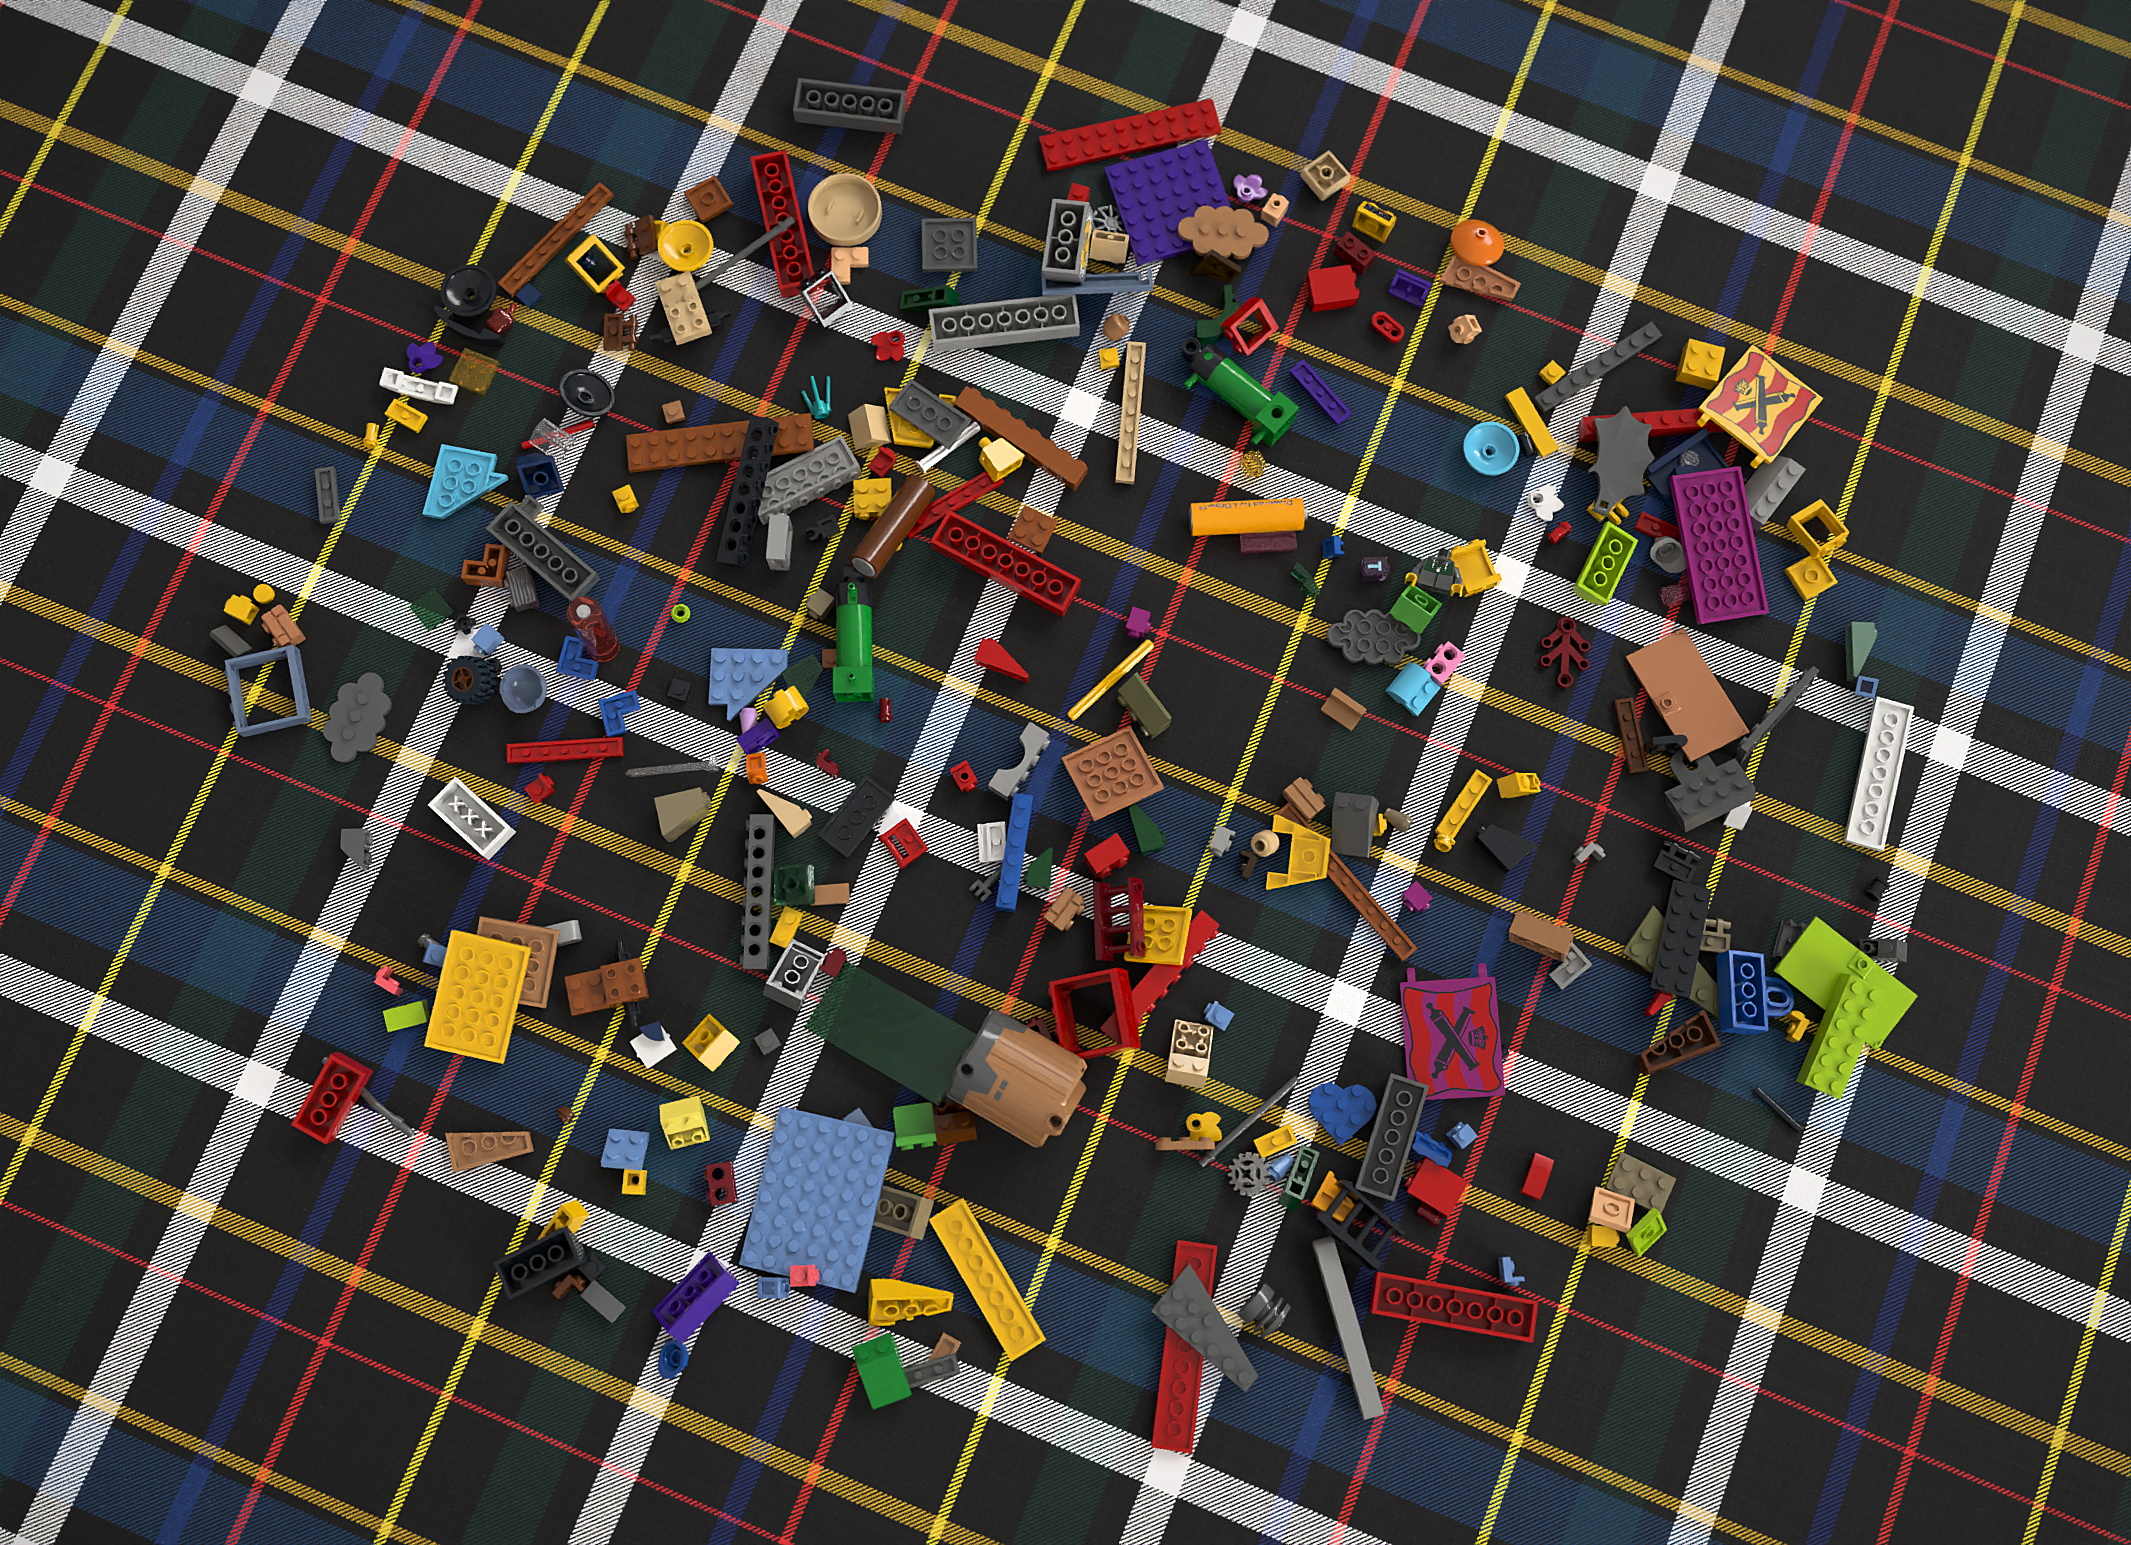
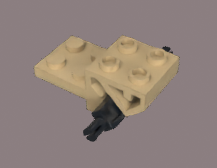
M690 271L655 282L670 326L661 328L660 333L650 336L652 344L661 340L664 343L675 340L676 344L680 345L712 334L711 327L720 325V320L731 316L729 310L718 314L716 310L705 313Z

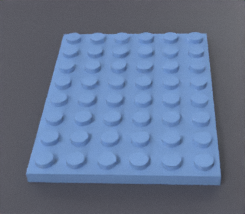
M780 1106L739 1265L790 1277V1266L816 1265V1269L819 1270L817 1284L856 1293L895 1133Z

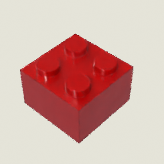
M1116 833L1086 852L1083 861L1096 880L1098 878L1104 879L1111 874L1110 871L1115 867L1119 869L1128 863L1127 860L1130 852Z

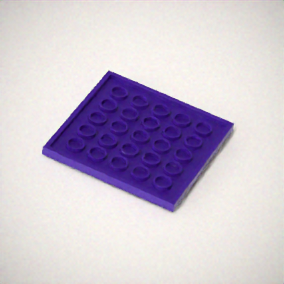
M1207 140L1104 167V172L1126 235H1129V244L1137 266L1194 251L1192 242L1184 241L1178 235V226L1182 219L1194 217L1195 211L1199 207L1210 206L1215 210L1221 206L1231 208Z

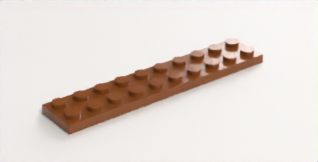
M810 413L770 418L779 423L772 456L815 451ZM749 420L626 435L629 471L640 472L740 460Z

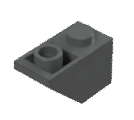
M365 828L341 829L340 848L360 868L369 870V865L372 863L370 845L373 844V836L371 832Z
M1859 939V950L1873 961L1907 962V943L1899 939Z

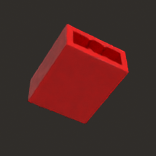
M1351 265L1307 272L1306 284L1312 312L1355 306L1357 299H1359V289L1355 288L1356 274L1355 271H1352Z
M1428 1157L1419 1158L1414 1166L1416 1171L1413 1177L1409 1176L1404 1184L1406 1187L1404 1192L1434 1211L1439 1212L1444 1217H1449L1465 1190L1468 1181L1445 1167L1435 1164Z

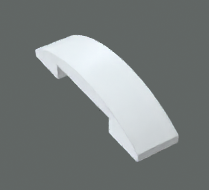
M386 367L379 383L380 386L400 394L442 404H453L458 390L456 385L440 381L435 383L404 375L401 371Z

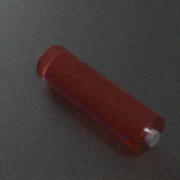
M588 596L574 599L567 608V618L588 654L597 661L606 662L612 660L619 652L620 642L600 604Z

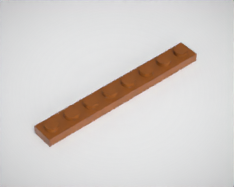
M599 182L498 282L499 286L513 297L614 197L613 193Z

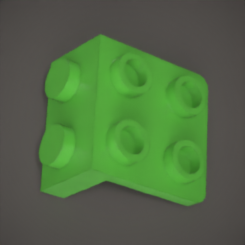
M930 1102L900 1106L893 1109L896 1146L898 1148L910 1150L914 1149L913 1145L921 1144V1147L933 1146V1142H937L932 1104Z

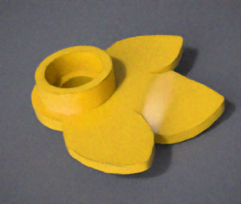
M1206 1112L1202 1115L1198 1113L1191 1114L1186 1121L1187 1129L1191 1132V1141H1199V1137H1211V1141L1222 1140L1221 1130L1216 1125L1221 1117L1214 1112ZM1193 1120H1198L1200 1125L1194 1126Z

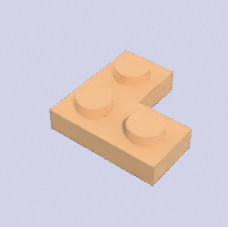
M868 247L831 248V270L840 284H850V267H869Z

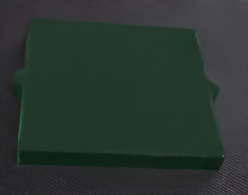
M432 588L424 595H420V598L409 606L429 632L440 623L443 624L444 620L455 613L435 588Z

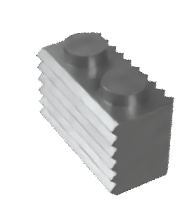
M527 566L505 572L506 579H504V584L507 590L510 589L511 596H508L511 607H514L519 612L540 606L533 576Z

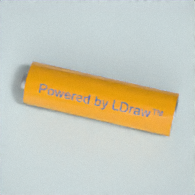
M1302 498L1190 503L1189 508L1191 536L1300 531L1304 529V520L1308 519L1307 508H1304Z

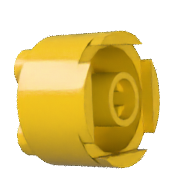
M795 686L789 687L786 691H783V689L773 694L774 699L767 701L762 706L778 729L789 726L791 724L790 721L800 719L809 710L807 703Z

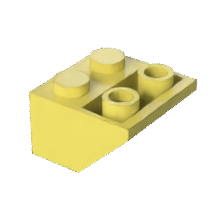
M699 1096L660 1105V1122L671 1150L710 1140L704 1109Z

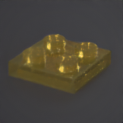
M464 348L449 381L484 396L500 363L497 360Z

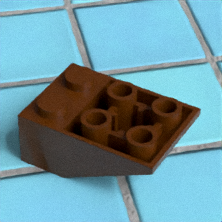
M952 1079L929 1082L938 1146L977 1139L974 1112L947 1097L946 1090Z

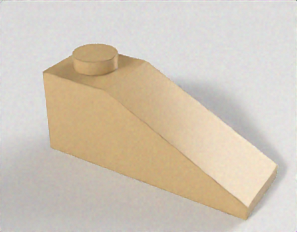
M761 789L757 790L762 800L794 839L813 825L810 821L812 816L806 809L801 810L799 806Z

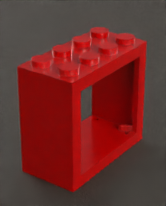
M1113 968L1049 982L1048 994L1053 1002L1051 1011L1057 1025L1055 1026V1034L1059 1038L1061 1047L1082 1059L1141 1048L1128 970ZM1111 982L1122 1044L1082 1051L1081 1047H1079L1070 995L1071 990Z

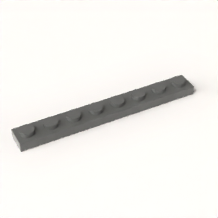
M1651 321L1535 396L1533 401L1545 414L1661 339L1663 335Z

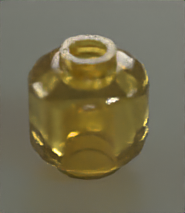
M1251 450L1240 457L1242 460L1239 462V465L1247 477L1254 476L1256 479L1265 473L1263 469L1266 468L1267 463L1259 451L1254 452V450Z

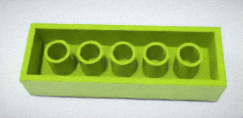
M1841 973L1799 1072L1797 1082L1841 1100L1887 990L1851 974Z

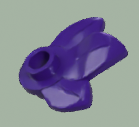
M433 341L425 343L421 347L411 343L407 349V356L410 359L409 368L414 373L420 374L426 369H434L443 361V356L436 354V347Z

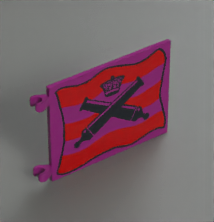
M1485 963L1478 964L1479 978L1416 981L1415 969L1408 968V982H1400L1407 1078L1429 1086L1425 1100L1505 1096L1495 977H1487Z

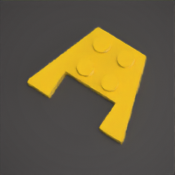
M885 387L884 391L894 443L932 448L935 440L889 410V405L901 389ZM939 395L940 399L952 407L954 406L956 396Z
M1274 814L1272 832L1292 834L1288 874L1268 872L1266 889L1270 890L1326 878L1331 839Z

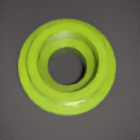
M678 604L673 607L671 616L674 621L684 623L690 618V610L686 605ZM683 611L684 615L679 617L678 613Z

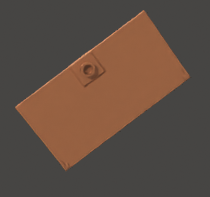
M1684 628L1625 657L1672 734L1685 735L1687 737V744L1681 748L1690 762L1750 733Z

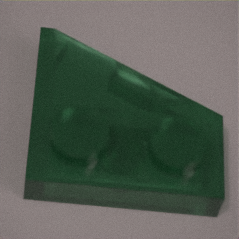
M813 653L781 672V675L788 686H795L805 700L823 672V668Z

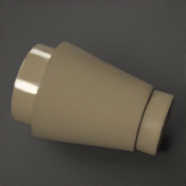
M1390 808L1383 815V818L1399 832L1403 831L1406 833L1413 822L1409 815Z

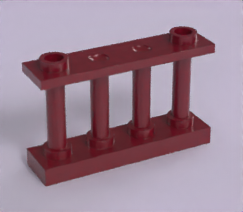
M1128 877V885L1113 888L1108 883H1093L1096 960L1114 961L1113 954L1130 951L1131 956L1145 957L1142 879ZM1128 893L1129 905L1111 907L1112 895ZM1129 913V924L1112 926V915ZM1130 932V944L1113 946V934Z

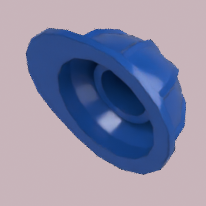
M669 1340L661 1348L658 1371L664 1379L674 1378L688 1365L690 1355L685 1344L678 1340Z

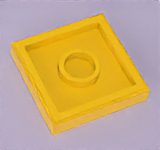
M1809 555L1784 570L1804 602L1838 583L1821 556L1814 559L1812 555Z

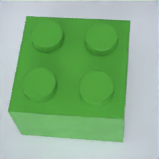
M1410 583L1389 613L1396 620L1408 625L1412 631L1421 634L1442 603L1417 586L1412 587V583Z

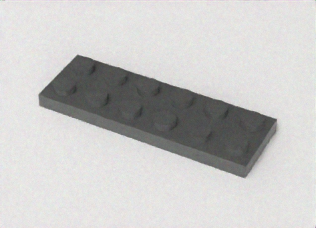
M1815 666L1809 671L1805 669L1799 676L1797 683H1793L1786 691V695L1784 697L1781 696L1777 700L1772 711L1768 710L1763 716L1761 723H1757L1750 731V735L1741 740L1738 744L1739 747L1735 751L1737 753L1735 759L1739 764L1747 758L1808 690L1819 673V669Z

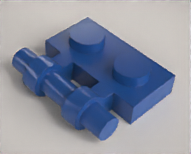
M1415 1131L1411 1148L1416 1153L1431 1158L1435 1164L1443 1165L1446 1168L1451 1162L1452 1150L1445 1147L1446 1144L1441 1141L1438 1143L1425 1132Z

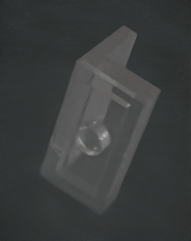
M544 418L535 427L529 443L547 455L554 456V459L561 463L576 438Z

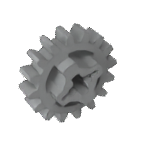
M1246 1152V1156L1239 1154V1159L1234 1158L1233 1162L1235 1165H1229L1232 1173H1228V1176L1233 1178L1229 1183L1236 1185L1234 1190H1240L1241 1195H1246L1247 1193L1248 1196H1253L1254 1193L1256 1195L1261 1194L1260 1189L1266 1190L1267 1188L1264 1184L1271 1182L1267 1179V1176L1272 1175L1271 1172H1267L1270 1165L1264 1164L1266 1159L1263 1157L1259 1158L1258 1153L1252 1155L1251 1152ZM1253 1161V1163H1251L1250 1165L1245 1164L1244 1162ZM1250 1183H1251L1252 1185H1254V1187H1251V1188L1245 1187L1246 1185H1249Z

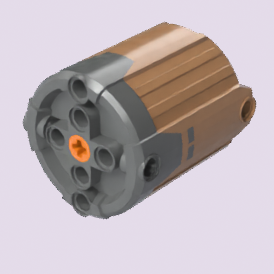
M991 1010L969 1049H966L958 1063L946 1093L947 1097L1031 1146L1041 1147L1049 1135L1061 1134L1084 1095L1086 1087L1080 1079L1087 1065L1084 1059L1003 1012Z

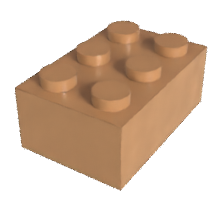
M1517 911L1509 930V941L1564 963L1573 943L1574 933L1571 932V929L1560 925V927L1553 925V922L1546 918H1541V920L1533 917L1534 914L1528 911Z

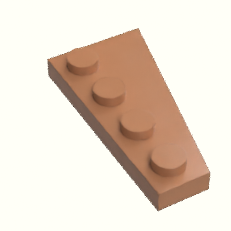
M1456 254L1453 255L1439 281L1441 284L1508 301L1513 300L1521 283L1488 266L1468 264Z

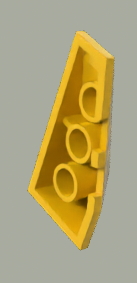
M871 1279L868 1294L869 1326H889L896 1324L895 1321L907 1318V1321L913 1320L914 1316L921 1314L930 1316L950 1311L954 1294L894 1279Z

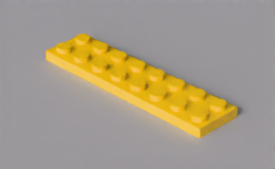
M964 1198L930 1218L929 1221L1009 1359L1013 1361L1045 1341L1046 1338Z

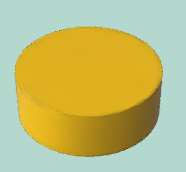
M260 584L254 589L253 596L259 603L268 604L274 599L275 593L269 585Z

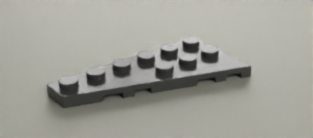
M1189 1263L1151 1312L1246 1392L1256 1380L1258 1374Z

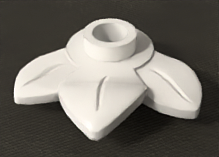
M1542 486L1539 491H1533L1527 497L1528 505L1535 509L1536 515L1542 520L1552 521V513L1564 507L1562 501L1554 496L1556 492L1555 486ZM1533 499H1538L1539 503H1535Z

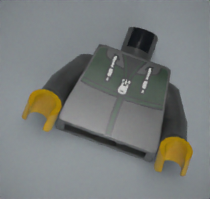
M1440 548L1437 557L1428 556L1427 560H1422L1406 575L1404 583L1406 584L1407 581H1411L1412 587L1416 583V586L1421 589L1450 596L1457 592L1460 594L1459 597H1462L1463 580L1459 568L1455 567V562L1448 560L1450 551Z

